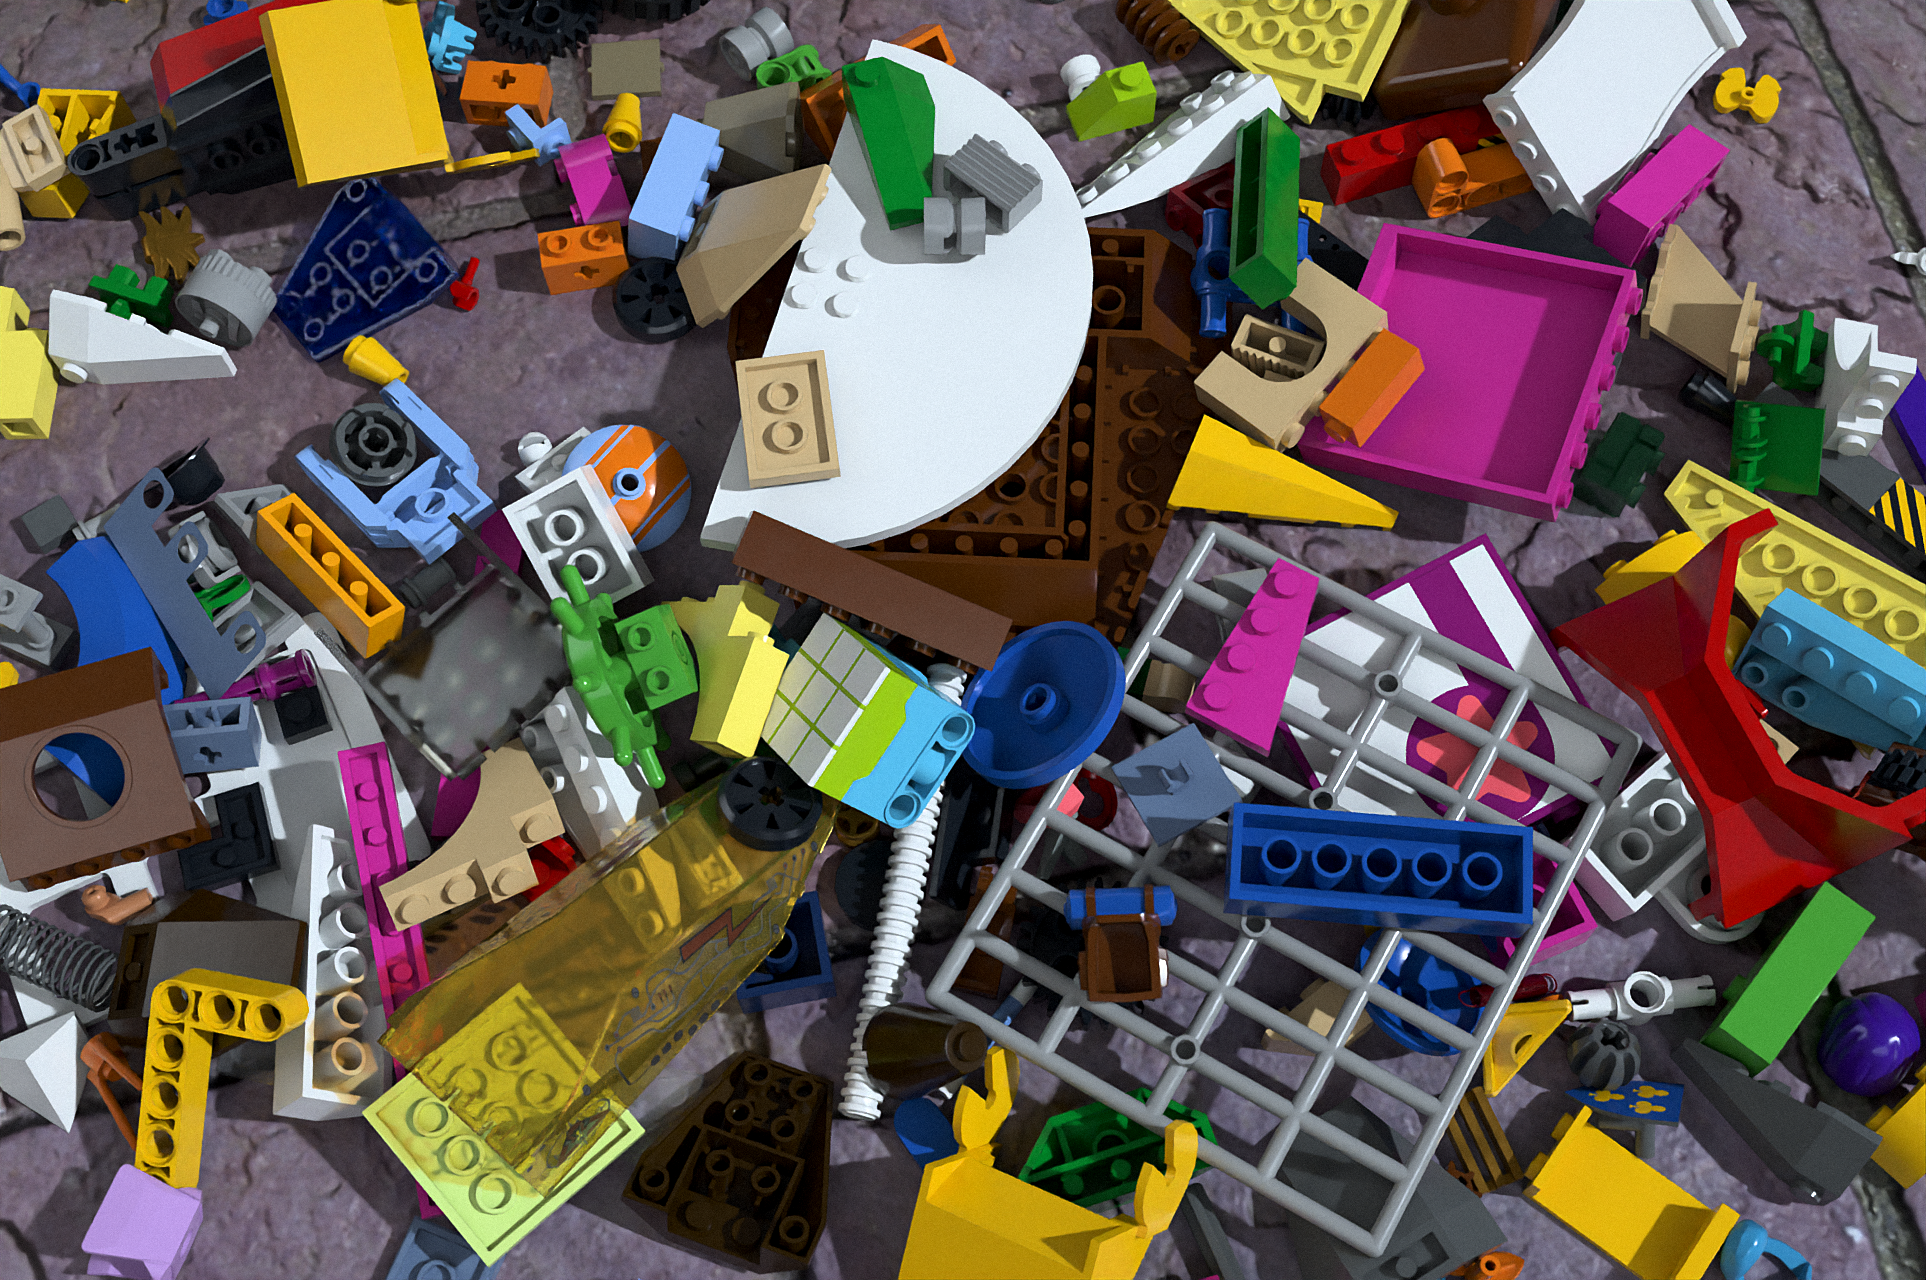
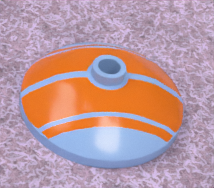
M613 425L591 433L573 449L565 463L561 477L579 467L591 464L639 553L661 545L677 531L689 509L691 481L683 458L668 440L656 432L640 426ZM624 477H632L637 483V488L633 491H628L623 488L621 480Z

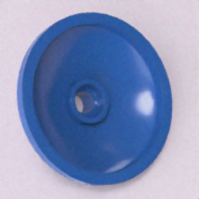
M1383 928L1374 932L1360 947L1355 958V972L1360 974ZM1402 938L1378 981L1379 985L1472 1034L1485 1007L1465 1006L1458 998L1459 992L1482 985L1480 980ZM1470 991L1462 993L1460 995L1461 1000L1467 1005H1472L1469 996ZM1369 1001L1364 1007L1372 1020L1384 1033L1413 1051L1430 1056H1451L1461 1053L1458 1049Z

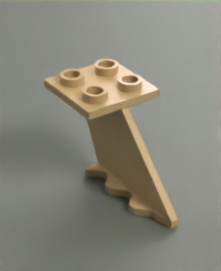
M1669 224L1665 239L1660 247L1656 271L1650 282L1646 306L1642 311L1640 338L1649 340L1650 332H1654L1726 377V387L1735 395L1737 385H1746L1751 363L1749 361L1751 351H1755L1760 326L1758 324L1763 301L1755 300L1757 283L1748 281L1744 300L1742 301L1678 225Z

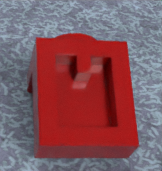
M560 836L537 844L528 855L539 885L519 894L537 908L550 897L548 895L560 890L570 879L565 885L567 886L576 876L571 874L579 870L572 858L576 853L575 850Z

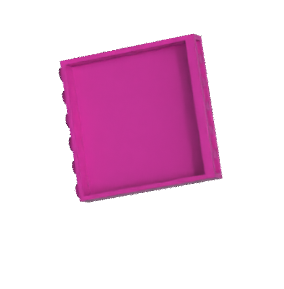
M1384 223L1357 292L1387 312L1390 332L1419 348L1425 370L1361 448L1347 440L1344 443H1340L1333 439L1323 428L1325 423L1322 416H1314L1305 426L1304 434L1297 443L1304 462L1555 523L1560 508L1567 509L1570 504L1574 484L1570 480L1574 469H1581L1584 465L1588 450V444L1584 443L1588 430H1595L1598 426L1602 411V405L1598 404L1602 391H1609L1612 387L1616 370L1615 365L1612 364L1616 352L1623 353L1629 337V327H1626L1629 316L1630 314L1637 315L1641 306L1643 289L1637 288L1636 270Z

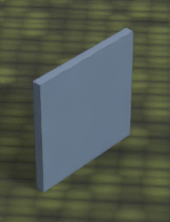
M1194 723L1111 766L1113 773L1158 847L1231 809L1234 802L1242 803L1241 797Z

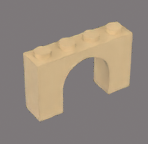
M1305 258L1297 267V287L1286 299L1280 302L1281 308L1314 330L1326 342V351L1320 363L1310 373L1299 379L1287 382H1274L1255 375L1221 351L1194 381L1199 402L1245 435L1280 453L1286 447L1290 449L1299 442L1309 421L1314 416H1321L1318 408L1383 328L1389 331L1388 317L1385 310L1308 258Z

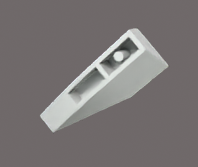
M1228 70L1215 76L1210 82L1212 86L1202 93L1197 92L1183 99L1180 102V109L1167 117L1093 182L1075 192L1084 218L1121 210L1169 193V189L1229 162L1236 157L1237 129L1268 107L1283 122L1290 118L1271 76L1268 74H1252L1251 71L1234 73Z
M573 686L564 687L517 728L525 748L555 800L563 826L587 862L590 863L589 865L594 872L601 869L602 867L600 866H605L606 863L610 862L618 851L619 853L616 856L629 846L623 847L621 850L616 848L652 825L654 821L662 818L655 792L648 785L636 754L633 753V760L626 767H621L615 763L612 745L593 722L579 693L574 690ZM650 816L649 819L644 820L645 822L642 821L643 818ZM663 819L659 820L654 826L650 827L633 841L648 837L646 840L598 877L649 955L657 954L683 935L678 887ZM637 823H640L638 829L635 831V826L633 825H637Z

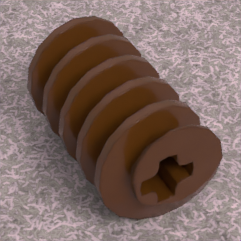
M1118 0L1116 4V19L1125 25L1126 30L1134 35L1137 42L1144 45L1146 52L1153 55L1154 60L1160 66L1176 64L1189 55L1197 46L1200 34L1195 29H1190V23L1186 19H1181V13L1176 8L1171 9V2L1169 0Z

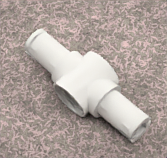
M1640 971L1632 974L1626 981L1607 983L1605 988L1576 992L1566 991L1564 999H1568L1572 1004V1011L1567 1016L1570 1022L1611 1017L1613 1021L1621 1020L1629 1025L1639 1026L1647 1023L1653 1016L1673 1014L1674 1009L1704 1005L1713 1006L1716 1002L1715 989H1707L1708 986L1713 985L1709 975L1669 981L1666 976L1658 977L1651 972ZM1630 990L1642 992L1649 1001V1007L1637 1005L1630 996Z

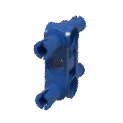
M1220 208L1207 209L1202 213L1203 245L1196 252V266L1190 275L1191 286L1195 291L1197 299L1201 301L1199 335L1205 338H1221L1227 334L1226 301L1257 305L1229 278L1230 246H1228V218L1230 213ZM1298 218L1297 267L1305 258L1314 263L1312 257L1308 255L1309 221L1303 218ZM1208 267L1215 268L1221 275V280L1214 279L1209 274ZM1275 301L1269 305L1278 307L1281 310V327L1306 335V325L1281 308L1280 301Z

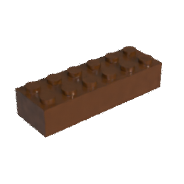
M755 510L749 513L729 563L738 566L735 572L736 576L761 586L765 578L779 583L780 587L777 593L804 604H806L810 596L823 602L820 611L847 622H849L851 615L860 617L865 620L862 625L863 629L892 640L894 633H898L907 637L903 646L933 658L937 650L948 654L945 661L946 664H950L973 675H977L979 668L992 672L1013 622L1012 619Z

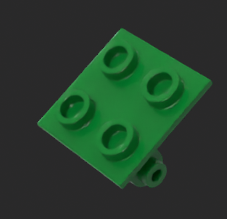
M1736 400L1729 481L1751 493H1754V488L1817 496L1826 409Z

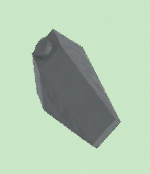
M1688 1037L1676 1046L1669 1056L1775 1176L1791 1186L1790 1191L1794 1196L1808 1204L1825 1206L1838 1199L1883 1139L1882 1136L1822 1101L1814 1109L1794 1099L1790 1094L1791 1087L1776 1079L1772 1083L1766 1080L1756 1081L1748 1077L1750 1072L1742 1063Z

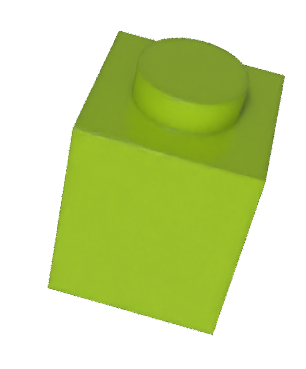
M1144 61L1105 71L1066 106V113L1078 142L1154 122L1157 92Z

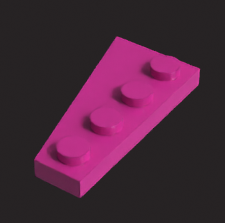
M1281 558L1277 559L1186 704V714L1266 757L1269 756L1320 578Z

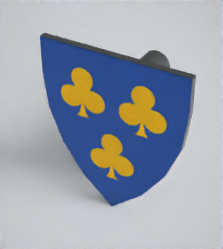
M1630 1081L1626 1086H1620L1614 1091H1600L1593 1086H1582L1565 1091L1564 1097L1581 1107L1586 1105L1594 1112L1599 1113V1128L1635 1131V1156L1649 1159L1655 1156V1125L1679 1126L1684 1084Z

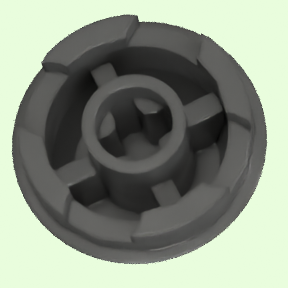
M365 403L353 407L336 420L330 432L329 448L333 461L344 475L356 483L367 486L390 485L402 479L415 462L417 442L413 428L401 415L389 409L388 405Z

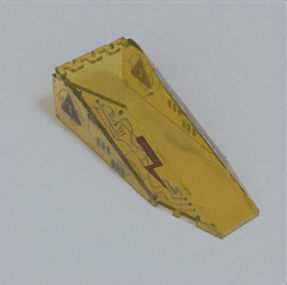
M771 746L754 755L780 757ZM724 773L640 819L409 996L386 1020L391 1026L377 1042L409 1072L413 1071L412 1075L441 1102L449 1099L459 1088L461 1091L451 1100L448 1108L478 1136L482 1135L496 1122L497 1125L485 1138V1143L511 1167L516 1165L513 1169L546 1198L783 939L785 935L784 927L797 899H801L806 888L804 883L817 855L822 853L843 806L840 800L821 791L823 798L821 816L816 830L806 842L786 851H760L736 841L725 831L719 822L715 803L719 784ZM761 800V804H763V805H765V806H766L767 804H769V803H765V802H763V801ZM772 800L771 802H769V803L775 804L776 806H777V804H778L777 802H775V801H773V800Z

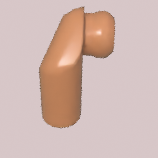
M92 885L84 890L81 896V901L85 905V911L91 918L113 926L122 925L138 917L155 904V900L147 887L125 898H121L106 892V888L102 885Z

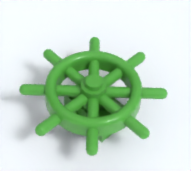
M565 565L560 571V577L573 607L565 598L556 597L550 603V610L562 625L563 647L573 678V688L579 693L599 731L612 745L615 763L621 767H626L631 764L633 753H635L648 785L654 789L661 788L665 784L666 778L653 745L659 751H666L671 746V738L661 726L659 708L700 691V675L670 604L654 606L620 621L613 611L611 596L607 593H599L594 599L590 600L578 569L574 565Z

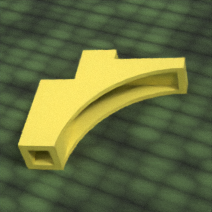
M0 286V432L7 440L49 439L60 376V369L48 354L49 331L27 328L30 309L15 288Z
M744 580L740 581L739 585H719L715 598L708 597L706 602L682 597L681 601H662L661 605L670 604L680 630L690 637L698 658L700 673L699 702L693 731L689 740L724 757L742 759L754 756L789 658L788 654L773 647L775 641L768 637L780 604L765 596L766 590L762 586Z

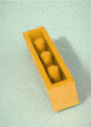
M295 493L257 511L256 545L364 659L401 639L405 606Z

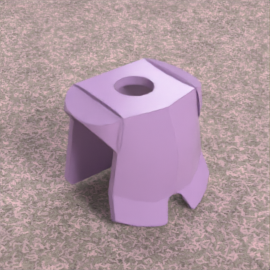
M130 1164L121 1166L81 1245L83 1252L92 1254L88 1263L87 1274L108 1275L135 1280H175L203 1221V1191L195 1187L175 1189Z

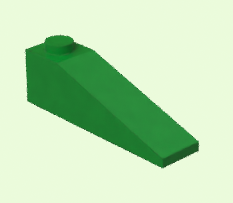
M883 56L841 66L844 102L890 231L923 223L924 197H932L935 104L924 75Z

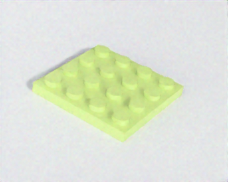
M521 983L361 1112L488 1268L495 1264L645 1134L643 1127ZM584 1085H588L591 1089V1093L588 1096H585L583 1093ZM610 1099L609 1113L603 1118L604 1120L601 1125L599 1123L587 1136L586 1141L589 1144L587 1145L582 1141L570 1154L569 1157L571 1158L562 1163L558 1168H548L546 1166L547 1157L549 1166H556L558 1160L554 1156L556 1155L557 1158L560 1156L559 1153L567 1136L566 1131L571 1127L568 1122L573 1125L578 1119L581 1121L595 1115L600 1110L598 1109L600 1106L603 1111L608 1109V1102L606 1100H599ZM579 1130L575 1133V1135L579 1136L577 1140L584 1134L580 1135ZM546 1144L545 1148L539 1152L540 1148ZM532 1165H534L533 1168H532L529 1172H527V1170H528ZM554 1185V1188L550 1192H548V1190Z

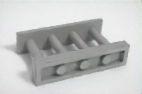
M0 574V648L56 673L79 640L80 635L74 629L34 612V609L43 598L41 592Z

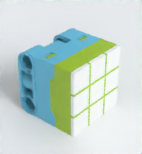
M823 613L783 673L761 737L807 785L893 828L900 829L908 827L919 818L970 742L975 732V722L973 717L948 695L928 685L927 678L903 656L891 651L830 615Z

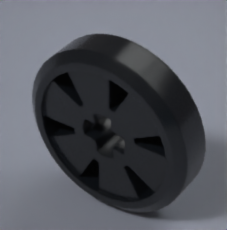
M662 257L645 258L629 266L619 276L613 288L612 303L618 322L628 334L642 341L662 343L684 336L697 325L676 270L680 260ZM661 294L665 302L656 304L653 297Z
M760 755L743 759L732 765L724 773L719 784L715 807L722 827L736 841L756 850L779 852L793 849L806 842L812 836L821 816L823 798L821 791L807 785L781 757ZM761 800H762L763 802H765V803H769V802H771V801L773 800V801L777 802L778 804H777V806H776V805L773 804V803H769V804H767V805L765 806V805L761 804Z

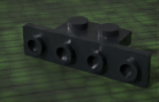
M962 754L946 777L929 897L932 900L956 911L966 910L972 867L1003 863L1007 857L1017 789L999 787L982 778L966 762Z

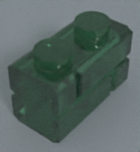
M1618 412L1579 477L1573 490V496L1590 506L1595 505L1598 510L1613 518H1619L1626 505L1634 509L1647 487L1640 483L1643 475L1647 473L1654 476L1666 453L1659 450L1666 437L1664 433L1647 424L1642 425L1640 420L1624 412Z

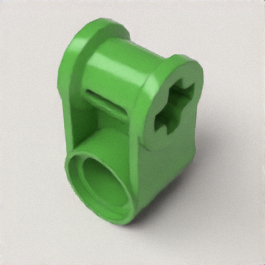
M806 44L794 49L792 52L760 64L756 72L757 90L787 82H799V90L802 92L833 73L823 67L819 61L817 49L812 45Z

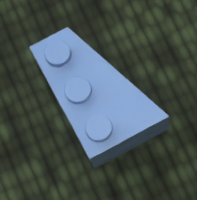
M672 114L628 218V255L639 259L662 257L671 260L679 259L684 242H688L695 224L694 215L698 206H703L710 186V183H707L710 171L717 172L723 157L724 149L719 147L720 130L678 114Z

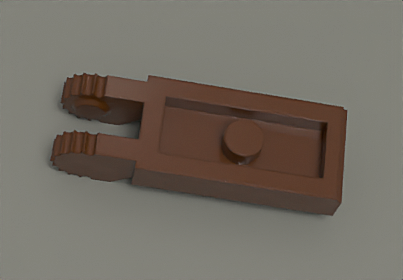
M984 865L981 867L975 896L970 897L964 927L993 880V867ZM1013 886L1010 887L1003 902H1001L985 929L1007 943L1010 942L1017 911L1015 902L1018 889ZM975 947L950 990L997 1000L1005 963Z

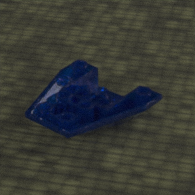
M377 177L349 180L330 202L277 293V303L272 310L314 361L321 363L345 350L357 336L363 335L368 338L431 305L461 274L457 263L414 213Z

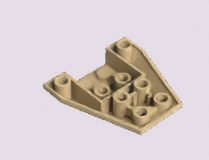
M825 163L724 190L702 208L676 268L697 325L704 328L717 318L719 320L724 319L731 311L734 303L798 240H803L810 234L816 223V219L813 218L816 207L822 203L829 190L826 182L832 170L830 166Z

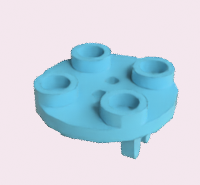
M439 0L432 16V22L427 21L423 30L427 53L437 70L459 74L462 66L453 60L461 62L465 56L464 53H472L474 45L464 39L474 41L477 33L454 20L455 6Z

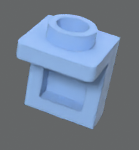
M518 104L505 112L510 127L506 131L509 140L518 151L533 148L539 149L540 157L534 159L539 166L544 165L551 159L558 158L560 156L558 147L571 143L567 125L561 118H557L540 129Z

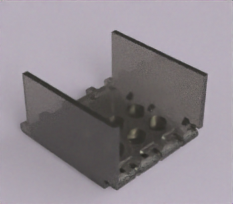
M455 512L447 517L448 520L480 556L486 568L465 586L458 580L454 582L451 587L457 593L431 616L425 610H422L418 616L423 623L398 645L389 639L384 646L390 652L367 671L359 666L322 628H319L314 633L405 738L450 782L457 775L464 781L487 760L481 752L487 745L495 753L520 731L522 727L516 721L518 717L523 714L530 722L555 698L551 688L556 683L562 689L573 683L564 652L561 623L551 612L550 608Z

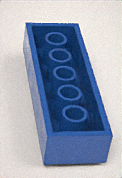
M1234 802L1228 818L1223 913L1520 938L1533 925V827Z

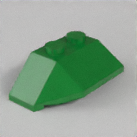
M1142 1087L1126 1092V1094L1143 1104H1146L1152 1091ZM1170 1100L1163 1113L1164 1116L1173 1121L1176 1119L1192 1123L1198 1135L1218 1146L1207 1114L1195 1109L1192 1110L1174 1100ZM1098 1101L1050 1117L1023 1166L1018 1179L1099 1214L1134 1202L1136 1185L1144 1162L1153 1165L1165 1176L1167 1171V1164L1164 1163L1165 1139ZM1196 1157L1191 1179L1215 1167Z

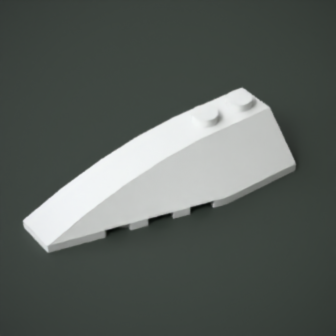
M312 824L308 828L290 914L291 918L307 923L297 989L305 995L309 1005V1013L301 1026L276 1039L273 1114L323 1121L364 1116L361 1112L392 1088L393 1056L389 1036L383 1039L388 1033L368 918L362 895L363 891L353 836L349 832Z

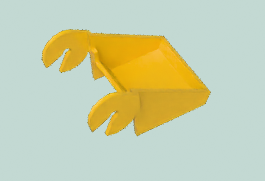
M330 0L271 10L258 16L298 188L445 167L448 175L486 170L534 160L540 157L539 149L533 148L515 153H510V151L494 153L454 162L445 135L420 22L419 10L421 9L419 2L435 0Z
M996 1045L988 1049L984 1061L985 1087L988 1089L986 1100L981 1098L970 1087L962 1084L955 1103L952 1125L954 1139L959 1144L957 1154L925 1164L898 1280H1133L1153 1236L1168 1229L1191 1179L1198 1149V1132L1194 1125L1185 1120L1175 1119L1165 1127L1164 1163L1167 1164V1171L1164 1176L1153 1165L1147 1162L1143 1163L1134 1197L1135 1218L1124 1213L1110 1219L1105 1218L992 1168L1002 1147V1144L995 1142V1139L1016 1097L1020 1068L1018 1057L1009 1049Z

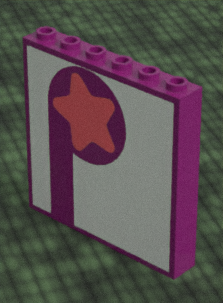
M1486 533L1365 595V597L1591 709ZM1342 607L1308 625L1303 637L1376 675L1387 670L1404 639L1403 636L1346 607ZM1423 646L1420 647L1402 680V688L1488 732L1511 691ZM1297 655L1296 665L1284 701L1351 735L1370 700V692ZM1529 699L1506 740L1597 787L1617 751L1610 740ZM1396 705L1386 709L1367 743L1455 790H1458L1480 749ZM1279 720L1275 731L1305 785L1311 791L1322 787L1341 751ZM1498 757L1475 800L1527 827H1533V830L1537 832L1539 831L1536 826L1550 818L1554 820L1555 824H1558L1581 811L1577 804L1583 802ZM1357 761L1337 798L1338 805L1357 813L1442 820L1448 809L1447 806L1360 761ZM1468 817L1464 819L1465 822H1476Z

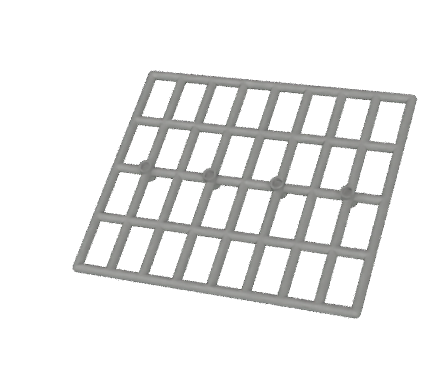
M1210 521L1204 525L1123 661L1126 686L1120 712L1166 736L1187 726L1126 694L1149 653L1200 679H1203L1212 665L1206 660L1160 637L1183 597L1235 624L1238 623L1246 608L1193 582L1215 542L1270 570L1277 559L1281 558L1320 578L1318 594L1404 637L1387 670L1377 675L1305 638L1302 639L1298 656L1370 692V700L1351 735L1284 701L1279 720L1341 751L1322 787L1311 791L1229 748L1234 739L1218 730L1213 738L1201 733L1202 737L1219 764L1303 808L1351 812L1338 805L1337 798L1357 761H1360L1447 806L1448 809L1442 820L1464 821L1465 817H1468L1478 823L1525 826L1475 800L1497 757L1588 803L1589 805L1567 847L1533 830V852L1558 864L1537 907H1533V925L1521 936L1504 971L1428 930L1380 926L1383 928V931L1359 974L1270 926L1271 917L1223 913V899L1161 866L1176 839L1161 847H1158L1153 840L1143 857L1057 810L1082 767L1122 788L1111 769V766L1115 765V763L1093 752L1075 769L1051 781L926 990L925 999L930 1005L946 1014L975 1023L989 1039L1164 1139L1165 1127L1173 1122V1120L1164 1116L1163 1113L1185 1073L1191 1070H1195L1282 1119L1257 1167L1250 1165L1198 1135L1197 1158L1366 1255L1377 1258L1384 1253L1642 745V737L1637 732L1217 522ZM1421 646L1511 690L1489 732L1402 688V680ZM1528 699L1619 745L1598 787L1506 741ZM1396 705L1480 748L1458 790L1367 744L1386 709ZM1214 817L1196 827L1200 831L1227 844L1228 823ZM1047 826L1133 872L1134 875L1127 887H1141L1144 884L1151 883L1156 886L1170 885L1172 892L1178 898L1239 930V936L1217 976L1167 950L1169 973L1206 993L1184 1035L1175 1037L1114 1002L1087 1001L1086 991L1080 990L1078 972L1074 979H1071L985 930L1011 886L1064 915L1063 904H1065L1068 895L1022 870L1023 865ZM1401 938L1495 988L1472 1034L1378 984ZM1265 944L1350 991L1326 1037L1234 987L1255 947ZM975 947L1063 996L1038 1042L1029 1039L949 993L951 986ZM1368 1001L1462 1052L1438 1099L1344 1048ZM1223 1004L1316 1054L1292 1101L1283 1098L1201 1052L1200 1046ZM1080 1006L1169 1056V1062L1146 1104L1054 1053ZM1334 1065L1429 1117L1405 1165L1309 1112ZM1299 1130L1395 1183L1370 1232L1274 1178Z

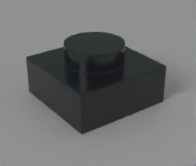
M317 685L273 700L284 739L289 746L333 730L322 691Z

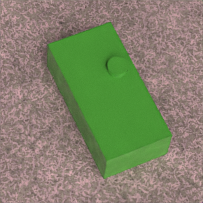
M1825 881L1795 909L1748 975L1743 977L1738 973L1721 995L1728 1002L1698 1043L1742 1063L1750 1072L1748 1077L1754 1078L1771 1065L1876 916Z

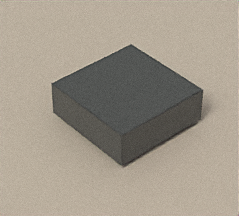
M60 494L20 516L39 548L45 554L76 537L72 529L79 526L78 521Z

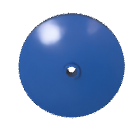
M1074 621L1046 623L1031 628L1005 643L1000 650L992 672L980 668L977 675L970 682L961 701V707L973 717L975 722V732L962 752L966 762L988 782L1009 789H1026L1047 784L1075 769L1103 742L1121 710L1125 694L1126 677L1119 653L1098 630L1089 625Z

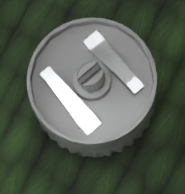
M214 249L210 250L207 256L201 257L177 295L175 305L181 315L203 335L233 346L247 347L255 340L277 303V298L275 297L276 294L272 291L273 289L269 287L273 279L264 270L255 266H251L248 269L240 263L234 262L232 257L226 252Z

